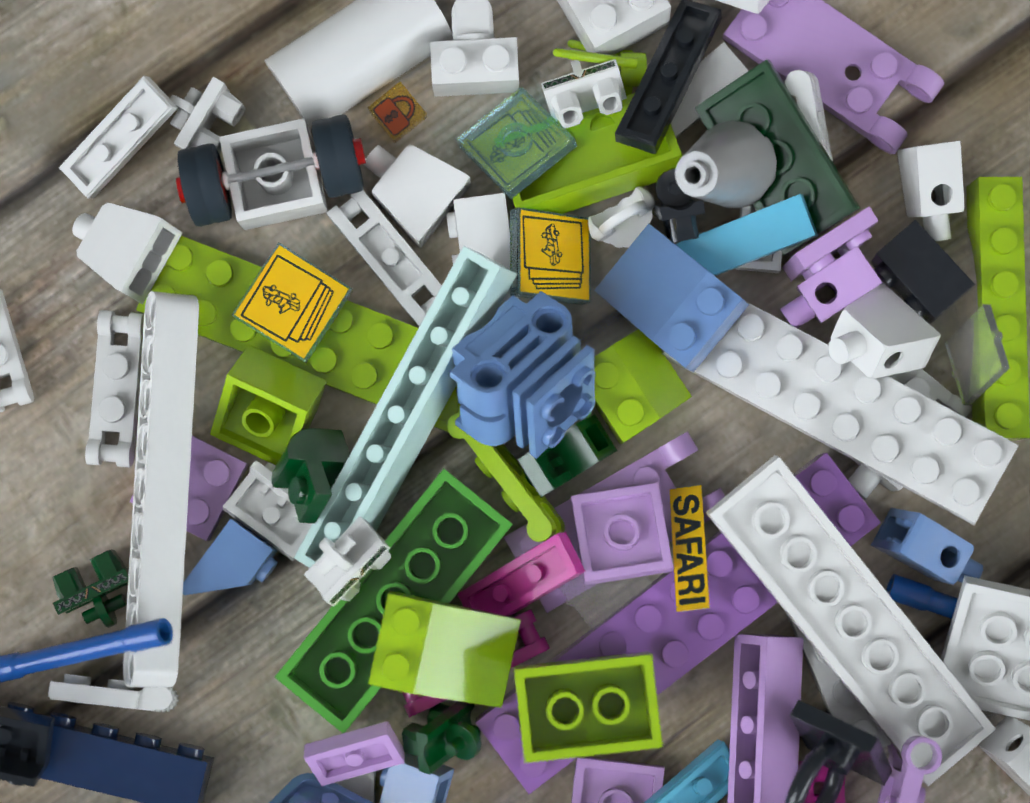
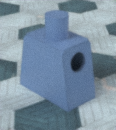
M890 508L871 544L874 548L919 573L951 585H954L957 581L962 583L964 575L980 579L983 572V565L970 558L974 551V546L922 513Z

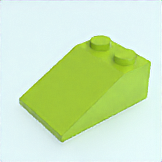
M389 591L369 685L416 695L502 708L521 619Z

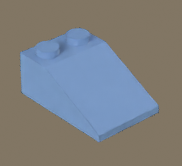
M649 223L594 290L684 368L692 372L699 367L749 306L738 294Z

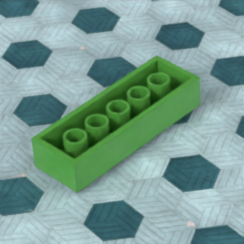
M443 469L385 540L386 544L390 547L388 552L391 554V559L381 569H370L359 580L361 583L360 591L349 602L340 600L334 607L332 606L274 678L341 733H345L381 689V687L369 685V679L389 591L450 603L513 524L447 470Z

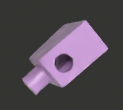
M856 246L799 284L797 290L800 296L780 308L788 323L795 328H799L814 317L821 324L879 286L882 282L859 247ZM824 286H829L833 289L835 297L823 304L818 301L815 292Z

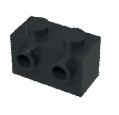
M916 220L880 249L870 262L875 267L873 270L881 280V284L884 283L890 289L893 287L904 299V302L929 324L933 323L975 285Z

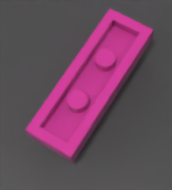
M557 533L459 592L458 597L463 607L511 616L586 571L567 533Z

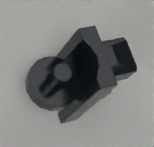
M676 169L664 171L658 177L655 184V192L659 200L655 201L652 214L663 221L665 236L671 238L672 242L699 238L696 215L705 213L704 201L689 196L680 189L675 177Z

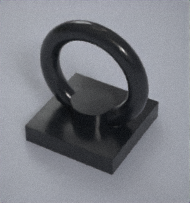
M800 700L797 701L790 716L806 748L811 751L800 765L790 785L785 803H804L815 777L823 766L828 768L823 787L814 803H835L842 788L845 775H848L850 770L885 786L892 773V768L878 737Z

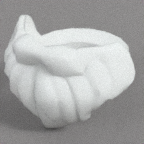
M636 187L630 197L623 198L617 206L607 208L602 213L588 217L591 237L597 241L613 244L617 248H629L653 218L652 209L655 204L653 196L646 189Z

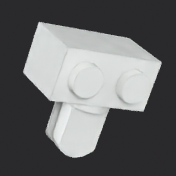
M456 0L451 13L452 41L430 42L434 97L519 92L517 37H494L493 11L488 0Z

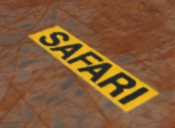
M702 485L669 489L676 612L710 608Z

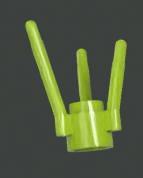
M570 39L567 44L570 48L578 50L560 48L553 50L555 57L601 64L616 59L626 96L632 94L633 87L639 86L647 69L646 53L633 52V50H622L615 55L592 53L586 51L581 41Z

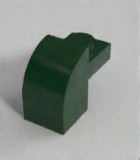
M593 414L567 429L558 445L553 448L548 447L537 459L528 452L519 458L518 461L524 469L526 480L542 497L618 450L596 415Z
M309 428L297 432L290 439L273 470L271 478L272 487L288 489V497L290 502L294 504L299 523L316 524L332 496L331 489L350 456L342 430Z

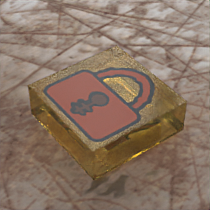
M401 81L367 107L368 112L394 143L428 117L427 113Z

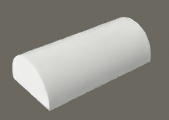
M355 0L267 58L265 63L302 118H305L312 131L313 121L343 114L431 56L430 42L452 41L453 34L435 0Z

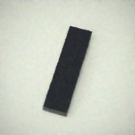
M691 0L680 1L615 132L616 142L655 155L657 154L722 19L721 9Z

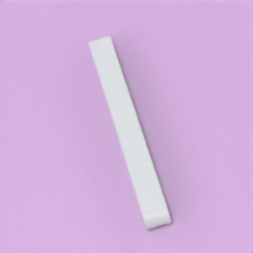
M151 291L145 304L125 629L130 625L165 618L172 626L173 639L166 646L124 653L123 676L127 687H173L178 675L199 303L194 295Z

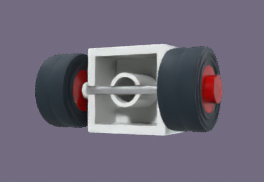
M341 114L313 121V140L305 118L220 136L226 172L214 144L208 143L178 151L177 162L180 177L176 178L177 191L181 203H186L195 226L202 227L212 223L228 221L232 218L229 190L231 191L237 222L244 230L326 213L328 209L319 170L321 171L325 190L329 197L334 198L364 190L360 165L366 164L361 138L354 139L347 115Z

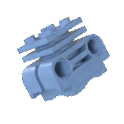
M542 291L527 304L512 295L497 309L494 317L487 325L474 333L468 334L452 348L455 367L450 371V378L457 382V399L461 405L460 416L455 420V424L484 445L497 446L504 444L516 434V445L524 449L529 444L530 455L537 459L548 447L553 448L558 445L564 437L566 430L578 419H585L594 408L596 401L594 349L588 345L582 350L580 349V340L573 336L570 311Z

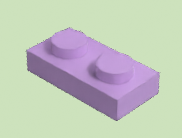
M386 721L305 744L304 759L321 786L403 764L404 749L389 722Z

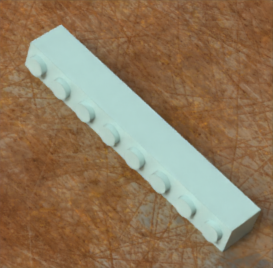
M463 246L331 489V498L316 524L313 523L298 549L294 557L296 560L310 568L324 554L319 547V543L325 537L335 542L359 516L364 518L377 531L457 385V382L450 378V371L455 367L452 348L468 334L480 330L492 320L517 273L489 257Z

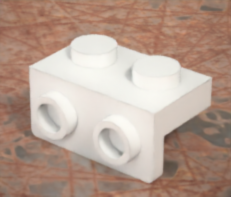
M255 460L250 466V473L223 505V510L293 561L313 523H299L294 504L290 502L288 497V489L272 487L271 478L276 466L269 462L263 466Z

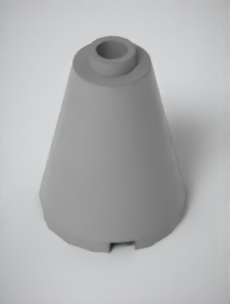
M732 120L719 123L708 129L679 160L675 170V177L680 189L689 196L725 208H743L756 203L762 198L768 187H771L776 175L777 159L773 144L767 137H764L755 129V126L748 122Z

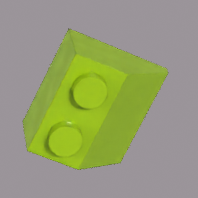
M639 329L594 357L596 400L594 406L619 444L631 439L692 397L668 359L663 355L660 347Z
M248 344L226 376L210 435L277 465L292 436L301 430L309 429L318 410L327 380Z

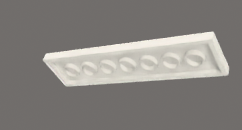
M748 303L749 306L699 367L692 372L972 525L976 523L1019 446L888 376L873 379L867 377L851 361L844 364L836 363L830 356L828 344ZM665 351L663 352V355H664L668 360H670V361L674 362L675 364H677V365L683 367V366H682L680 363H678L674 358H672L668 353H666Z
M774 455L706 512L898 752L901 754L902 746L906 740L917 735L932 739L939 745L942 751V762L936 771L924 775L923 782L927 786H930L996 730L780 457ZM926 742L915 745L910 755L913 765L915 767H924L929 764L933 755L932 748Z

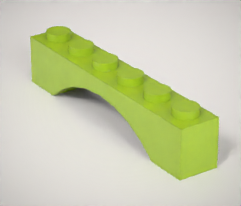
M978 177L966 187L967 230L975 264L978 299V346L972 394V421L1010 441L1030 438L1022 177Z

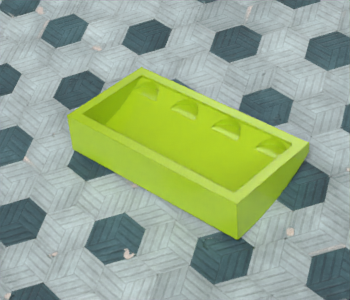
M633 93L627 95V98L622 100L623 108L619 112L605 115L600 113L598 107L583 112L584 119L580 124L566 129L562 127L559 121H551L495 140L497 149L507 152L506 144L556 128L574 146L512 196L519 219L520 210L561 215L632 191L636 187H644L656 183L658 177L664 171L676 169L677 163L683 157L672 125H670L656 155L616 142L615 132L635 94Z

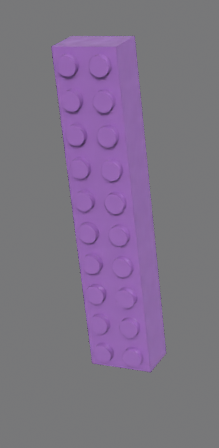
M827 453L817 455L793 474L850 546L881 523ZM718 531L705 541L710 608L676 612L673 566V572L662 574L549 662L648 651L652 654L658 696L778 602L722 532ZM516 687L504 696L502 708L491 706L476 717V725L528 794H531L577 758L524 763Z

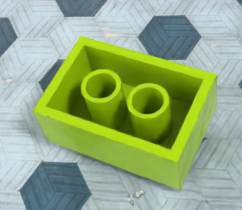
M650 652L514 666L524 763L663 747L653 658Z

